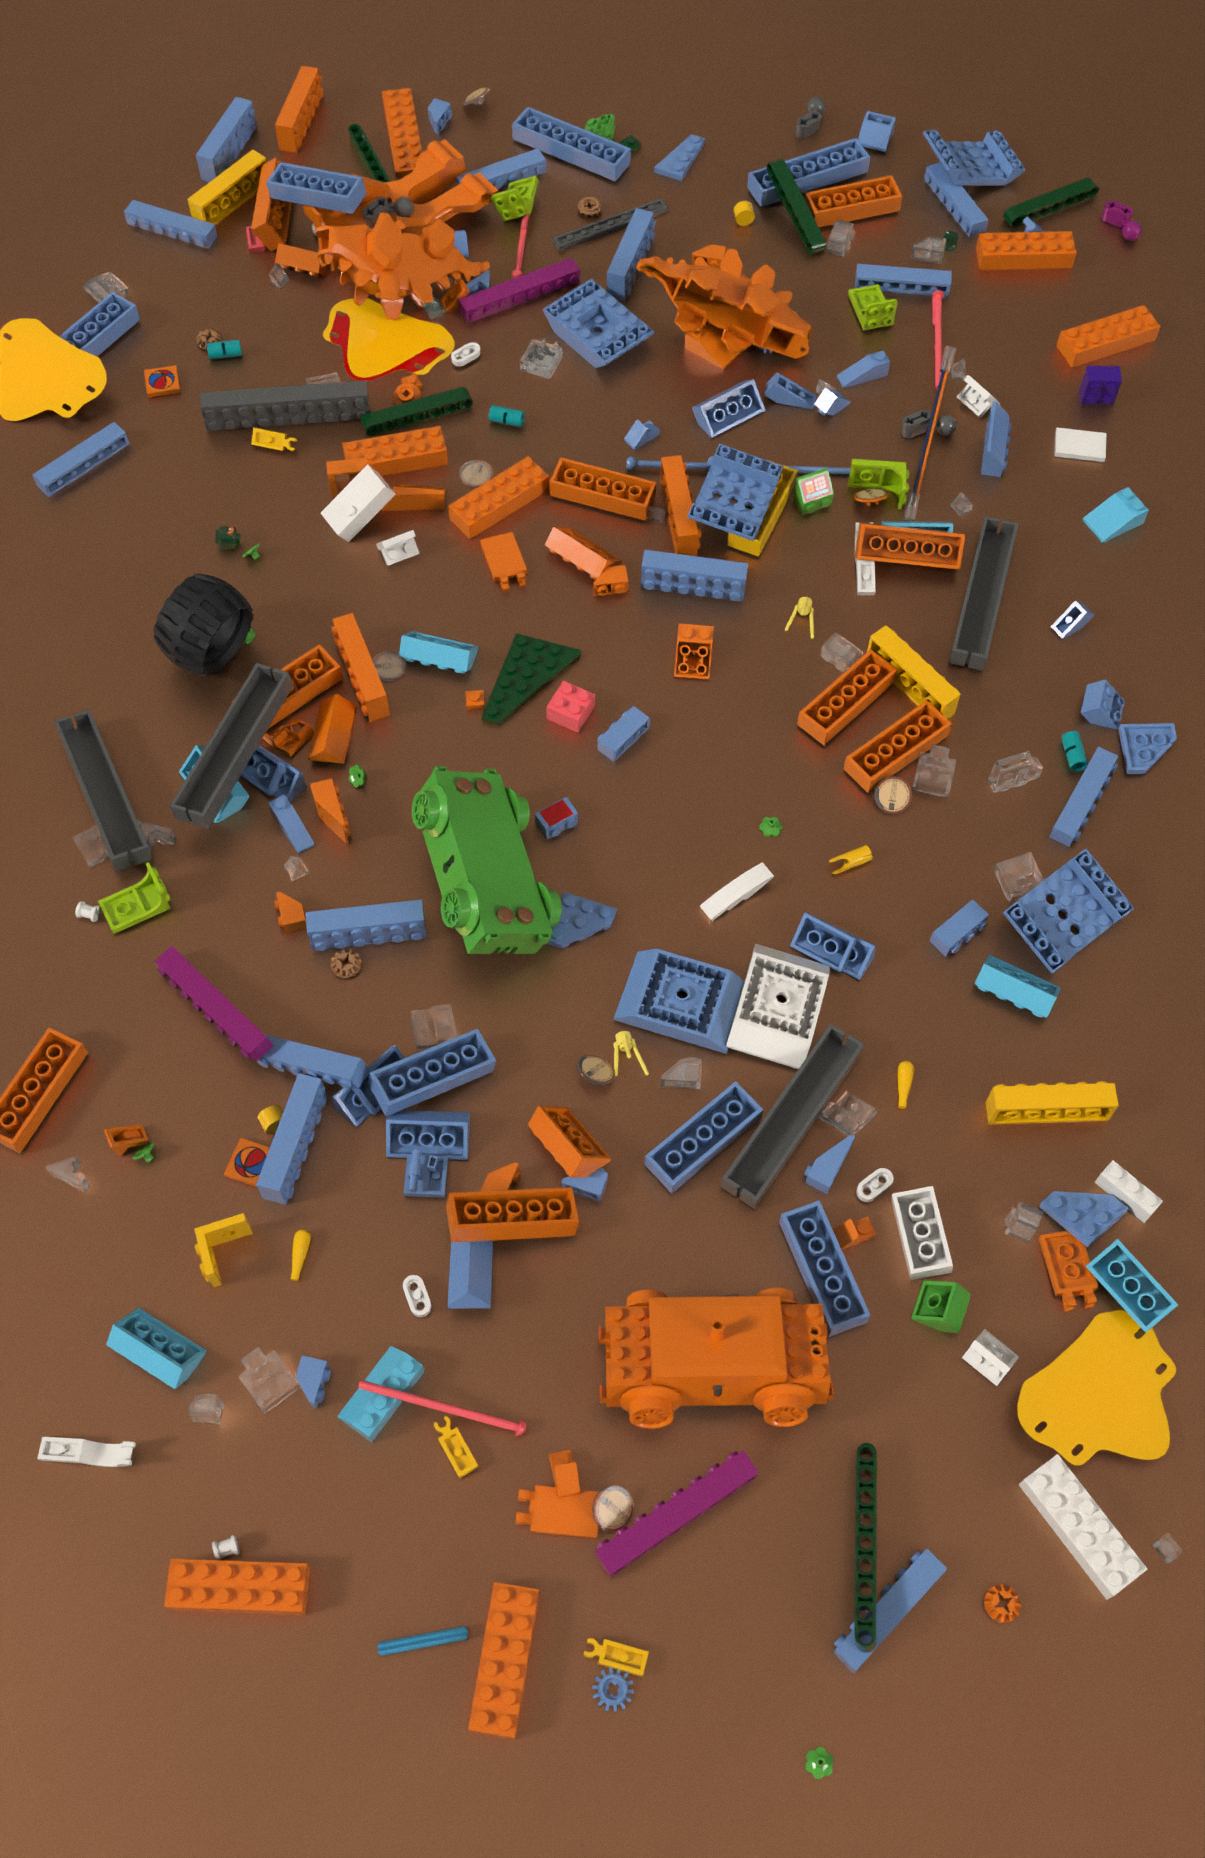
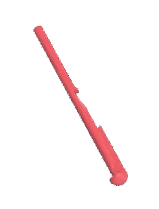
M529 215L522 217L516 266L511 274L513 279L523 275L521 268Z
M936 290L932 294L933 326H935V389H938L942 368L941 300L944 298V293L941 290Z
M360 1380L358 1388L504 1429H511L516 1432V1436H522L526 1432V1423L521 1419L518 1423L368 1381Z

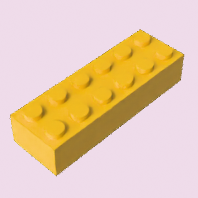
M255 150L250 151L189 197L187 200L192 218L217 225L257 194L261 168L263 164L267 163L266 157Z
M782 465L783 469L755 540L751 541L729 533L727 546L758 557L760 556L795 487L798 470Z
M887 625L870 636L867 652L870 649L898 669L894 684L917 706L926 700L929 701L947 720L955 715L961 695L957 688L950 685L944 676L937 673L932 665L923 660L919 653L910 648L908 643L903 641Z
M1100 1081L1095 1084H1087V1082H1078L1076 1084L1061 1082L1055 1085L1039 1083L1033 1086H1027V1084H1017L1015 1086L999 1084L992 1088L985 1102L988 1124L1109 1121L1119 1106L1115 1083H1108L1106 1081Z

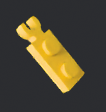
M253 428L251 445L285 451L286 447L288 450L293 451L296 448L291 446V441H297L298 439L294 437L286 439L287 434Z
M445 1416L446 1426L441 1428L435 1422L434 1427L438 1433L443 1434V1436L438 1438V1441L460 1479L479 1466L458 1428L456 1427L451 1430L450 1419Z
M587 1639V1643L593 1645L595 1649L593 1652L584 1651L586 1658L597 1656L599 1657V1665L643 1677L648 1651L604 1639L602 1646L595 1639Z

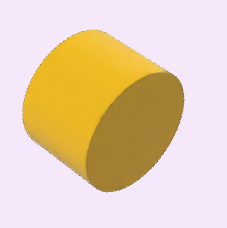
M741 201L735 205L734 215L737 224L741 226L751 224L755 218L752 204L748 201Z
M272 1105L259 1113L257 1118L266 1134L276 1133L283 1110L280 1105Z

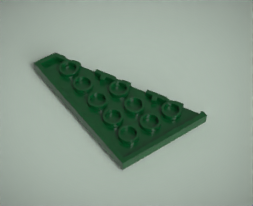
M516 633L483 712L482 721L499 726L507 717L514 713L515 709L521 704L524 705L535 693L541 691L547 682L554 680L561 674L562 670L567 669L572 661L577 657L580 658L581 650Z

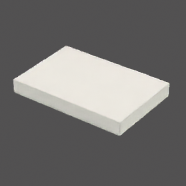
M1056 428L1054 456L1104 462L1106 459V433Z

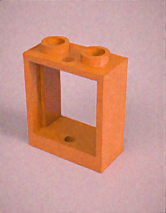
M367 457L326 462L332 497H336L353 480L337 481L336 475L360 473L368 464Z

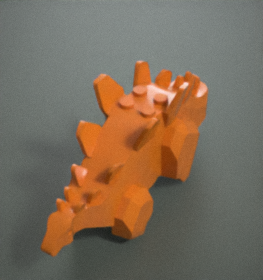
M383 212L380 213L373 231L369 230V227L365 224L340 227L322 226L315 229V233L319 237L317 256L321 266L325 267L326 264H330L332 271L339 268L342 271L340 275L341 285L348 283L350 280L356 284L354 292V303L361 306L369 294L376 295V298H381L380 303L388 320L399 318L404 303L403 297L410 295L418 307L423 308L433 302L431 287L433 283L436 282L440 291L445 292L451 286L449 278H453V284L459 278H462L465 284H467L470 280L475 279L490 268L488 261L481 263L465 259L454 246V230L441 219H437L434 224L423 228V235L421 237L412 233L402 234L401 228L394 223L390 214Z
M728 249L719 268L709 267L702 257H697L694 265L686 264V261L682 259L678 264H673V258L671 257L666 261L661 260L658 256L639 260L636 266L637 270L644 272L648 277L657 278L678 308L674 322L683 332H700L706 321H708L710 324L724 329L721 340L726 344L728 351L732 353L746 350L751 345H756L794 359L808 354V341L812 335L811 325L801 319L795 311H792L787 306L792 298L790 291H778L775 293L771 290L775 271L767 264L763 265L749 278L745 274H741L742 263L736 249Z

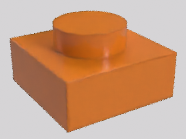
M416 373L401 378L402 384L412 383L420 390L422 389V383Z
M483 690L465 691L467 710L485 709Z

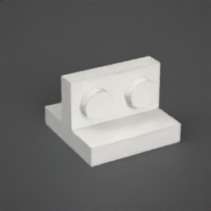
M967 375L964 379L967 385L957 398L981 418L992 406L993 401L999 405L1000 403L973 378Z
M414 530L376 544L378 550H381L387 566L420 554L413 538L415 537Z
M984 1329L962 1358L997 1386L1019 1356Z

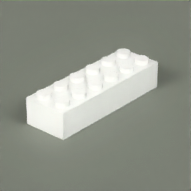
M1058 1454L1018 1484L1106 1600L1116 1595L1147 1570L1143 1562Z

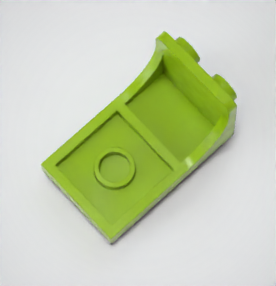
M536 176L511 182L508 185L507 191L491 196V200L503 221L531 214L538 185V178Z
M879 284L850 289L848 291V296L863 330L894 325L898 304L897 299L885 300Z
M852 459L848 487L888 490L896 496L898 510H901L902 504H906L905 493H908L909 483L906 481L909 478V470H906V462Z
M149 862L145 863L148 871L140 882L98 901L113 934L171 909L168 903L171 899L156 867H151Z

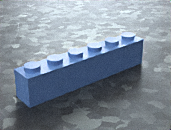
M537 148L456 176V182L459 185L466 174L474 176L480 172L489 183H492L494 187L499 189L509 185L511 182L545 173L546 159Z
M940 162L927 166L924 175L926 183L929 184L933 192L943 202L963 231L969 237L986 232L987 217L962 185H954Z
M132 200L124 211L127 224L208 249L218 237L215 224L136 200Z
M857 264L855 288L879 284L883 292L932 295L936 290H941L944 296L949 297L952 271Z
M115 422L111 423L32 474L37 487L50 497L128 446L127 434Z
M1101 747L1096 749L1049 836L1050 838L1070 847L1073 841L1077 842L1081 834L1079 831L1080 827L1084 828L1089 820L1086 817L1087 814H1092L1096 807L1094 801L1100 800L1104 792L1101 790L1102 787H1107L1111 779L1109 774H1114L1118 766L1115 763L1118 755Z
M269 1035L265 1036L274 1046L257 1062L266 1068L271 1066L281 1072L286 1070L294 1075L300 1073L320 1078L328 1084L337 1083L347 1089H350V1087L359 1089L369 1069L361 1058Z
M928 1549L923 1553L918 1550L910 1559L913 1564L908 1569L903 1567L895 1575L898 1579L893 1586L888 1583L880 1592L883 1597L876 1602V1646L874 1650L948 1569ZM866 1611L868 1614L863 1619H869L872 1614ZM855 1621L849 1626L852 1629L847 1637L842 1634L834 1643L837 1648L833 1651L852 1673L857 1671L873 1653V1651L868 1653L861 1652L856 1647L854 1636ZM864 1634L860 1636L859 1640L867 1644L872 1638Z

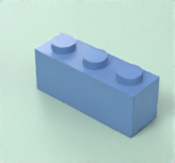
M634 706L626 710L617 722L615 721L611 724L609 730L598 737V751L615 762L649 729L650 717Z
M972 899L932 933L930 942L945 957L951 952L954 954L960 949L964 941L966 943L969 942L977 930L982 931L988 923L986 921L989 914Z

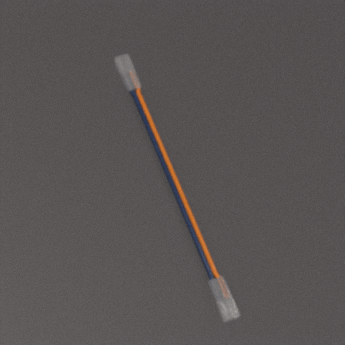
M946 346L939 371L941 376L913 491L910 492L903 518L906 521H915L921 497L919 491L947 375L951 372L956 348Z

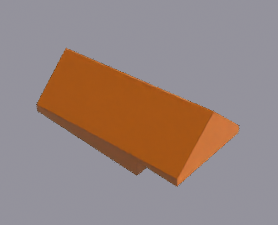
M395 484L393 491L396 495L380 511L444 510L446 488Z
M337 693L320 702L308 760L345 764L356 713L355 704Z

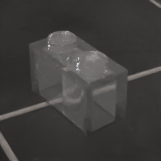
M836 220L827 242L826 253L844 257L846 251L850 250L851 240L853 241L855 237L853 223Z
M835 632L822 645L820 656L825 661L836 666L839 671L845 672L862 657L863 651Z
M1019 1202L1016 1208L1012 1207L1006 1216L1003 1224L1007 1226L1005 1234L1028 1243L1037 1231L1043 1211Z

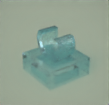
M433 297L432 303L424 305V310L431 320L445 314V308L438 299L435 300V297Z

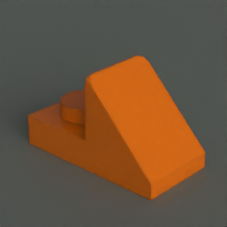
M459 278L439 300L446 313L458 310V299L467 296L470 292L464 280Z
M142 1124L106 1128L104 1130L110 1147L120 1156L124 1154L127 1148L146 1145L149 1141Z
M869 1217L854 1222L852 1219H849L833 1229L841 1250L876 1237Z
M571 1450L550 1453L549 1462L558 1498L580 1494L577 1464L573 1462Z

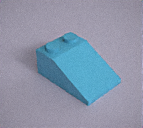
M1127 487L1109 497L1087 514L1083 521L1100 541L1104 543L1144 524L1149 510L1131 489Z

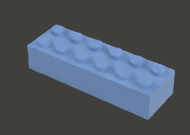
M235 97L197 152L196 159L201 180L211 182L228 169L237 158L239 152L244 148L247 140L250 139L253 131L256 130L257 121L252 101Z
M280 162L266 182L272 199L350 214L354 213L367 194L362 177Z
M635 209L607 271V292L615 299L625 301L627 295L631 293V285L635 284L636 274L640 272L636 266L640 259L646 257V252H649L650 242H653L655 238V232H653L655 227L654 212Z
M111 292L59 337L80 350L98 356L140 320L137 307L115 292Z
M644 550L641 565V588L743 602L748 563Z
M422 900L306 912L307 935L312 950L324 951L329 948L342 949L347 946L361 947L365 944L380 945L384 942L393 941L398 943L403 940L427 938Z
M477 1028L370 1072L368 1085L387 1117L493 1072L496 1059Z
M300 1073L297 1075L256 1183L263 1199L286 1205L288 1199H291L293 1196V1184L300 1177V1165L307 1158V1146L314 1139V1127L316 1124H319L321 1108L326 1105L328 1095L320 1078Z
M735 1081L645 1156L644 1165L672 1194L762 1118L763 1109Z
M820 1200L781 1214L779 1224L813 1303L823 1305L824 1323H827L828 1337L868 1323L871 1315Z

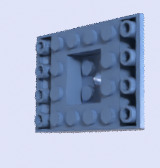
M592 279L543 308V312L553 332L595 368L607 365L654 334L650 327Z
M657 948L639 951L635 957L614 1020L727 1054L728 1047H726L745 981L731 970ZM684 991L688 996L686 998H679L677 993Z

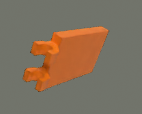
M513 532L481 539L480 546L494 582L500 581L503 591L509 590L508 579L516 577L519 587L525 586L526 582L524 579H526L527 568Z
M1068 1231L1039 1235L1038 1240L1056 1297L1062 1296L1064 1311L1074 1310L1073 1306L1077 1305L1074 1297L1083 1296L1085 1309L1093 1308L1094 1303L1097 1302L1093 1291L1098 1289V1284L1095 1276L1086 1268V1265L1090 1263L1086 1246Z
M535 1485L534 1492L519 1489L518 1501L530 1502L529 1514L516 1512L515 1524L531 1525V1533L597 1539L598 1521L595 1516V1504L601 1492L580 1490V1494L558 1498L556 1487Z

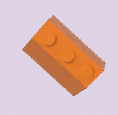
M278 243L275 263L280 264L281 268L289 269L291 266L295 267L294 271L304 273V270H307L310 275L318 276V274H325L329 266L328 264L325 267L321 266L317 256L318 252Z

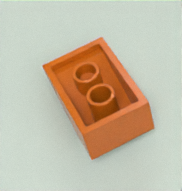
M706 321L700 332L693 331L685 334V349L723 370L742 352L732 353L728 351L726 344L721 340L724 329H720Z

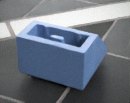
M867 111L859 134V143L865 148L886 152L894 133L896 117Z
M1106 679L1087 684L1081 714L1091 724L1116 730L1119 728L1125 700Z

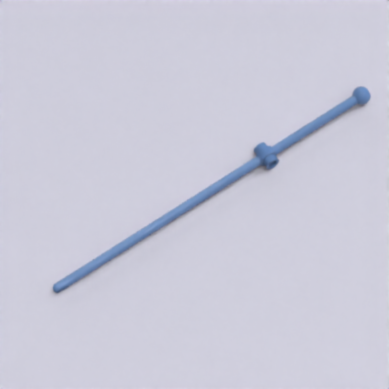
M714 456L709 457L707 463L686 462V469H706L709 472ZM628 457L626 468L629 470H634L636 467L661 468V461L637 460L635 457ZM787 466L798 470V473H812L824 468L828 469L829 474L849 475L850 468Z

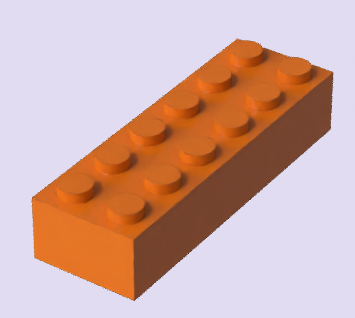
M301 66L275 123L279 150L297 153L298 148L302 145V139L306 136V130L310 127L311 119L314 117L320 98L324 94V90L321 87L322 77L319 74V68Z
M277 158L262 165L251 227L253 234L270 251L276 250L278 243L286 245L292 202L272 199L266 184L269 177L280 164Z
M891 175L805 193L804 200L818 227H824L900 211L902 194Z
M1072 231L979 233L976 245L980 270L1072 268L1076 257Z
M1142 305L1061 331L1056 347L1073 368L1156 340L1160 325L1146 306Z
M441 426L342 443L345 460L367 457L368 464H371L372 468L381 476L448 464L447 449ZM359 473L348 474L349 479H354Z
M681 455L661 457L660 482L675 553L697 556V550L700 549V540L698 538H701L700 527L697 528L698 521L687 518L694 501H691L692 489L688 488L689 476L685 475L686 462L682 461Z
M527 456L448 505L449 519L469 539H472L550 490L549 475Z
M561 457L549 482L550 496L646 521L656 497V482Z
M859 522L855 558L960 569L965 534Z
M353 613L332 619L334 626L331 627L334 636V643L336 648L340 650L341 661H344L346 673L350 675V682L352 688L356 690L355 694L358 702L362 705L363 715L368 717L369 722L390 716L387 695Z
M320 644L280 669L289 673L293 687L269 728L343 680L341 666Z
M870 649L799 712L797 725L825 746L895 683L898 669Z
M926 700L848 755L843 769L869 793L879 786L882 781L892 777L948 737L952 723Z
M51 1028L47 1029L0 1097V1144L18 1153L22 1152L87 1056L88 1052L82 1043Z
M572 1187L449 1193L446 1205L451 1243L575 1236L579 1224Z
M170 1559L164 1607L170 1611L306 1615L310 1567L306 1563Z
M497 1582L493 1584L468 1727L469 1732L516 1740L540 1595L539 1589Z

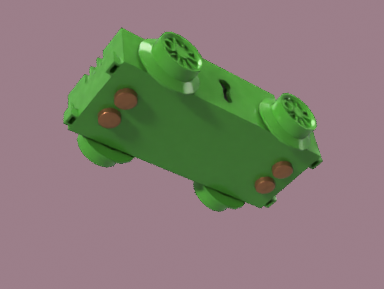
M436 766L422 789L416 793L413 799L412 819L418 829H424L423 835L442 895L441 915L444 924L447 927L456 929L463 936L468 954H491L496 951V954H499L501 951H504L505 954L513 951V954H536L543 945H546L551 940V935L553 934L551 928H554L560 921L562 904L556 891L548 890L546 885L535 880L520 832L526 829L530 818V809L526 798L517 795L510 787L505 788L501 774H497L496 769H485L483 773L448 771L446 766Z

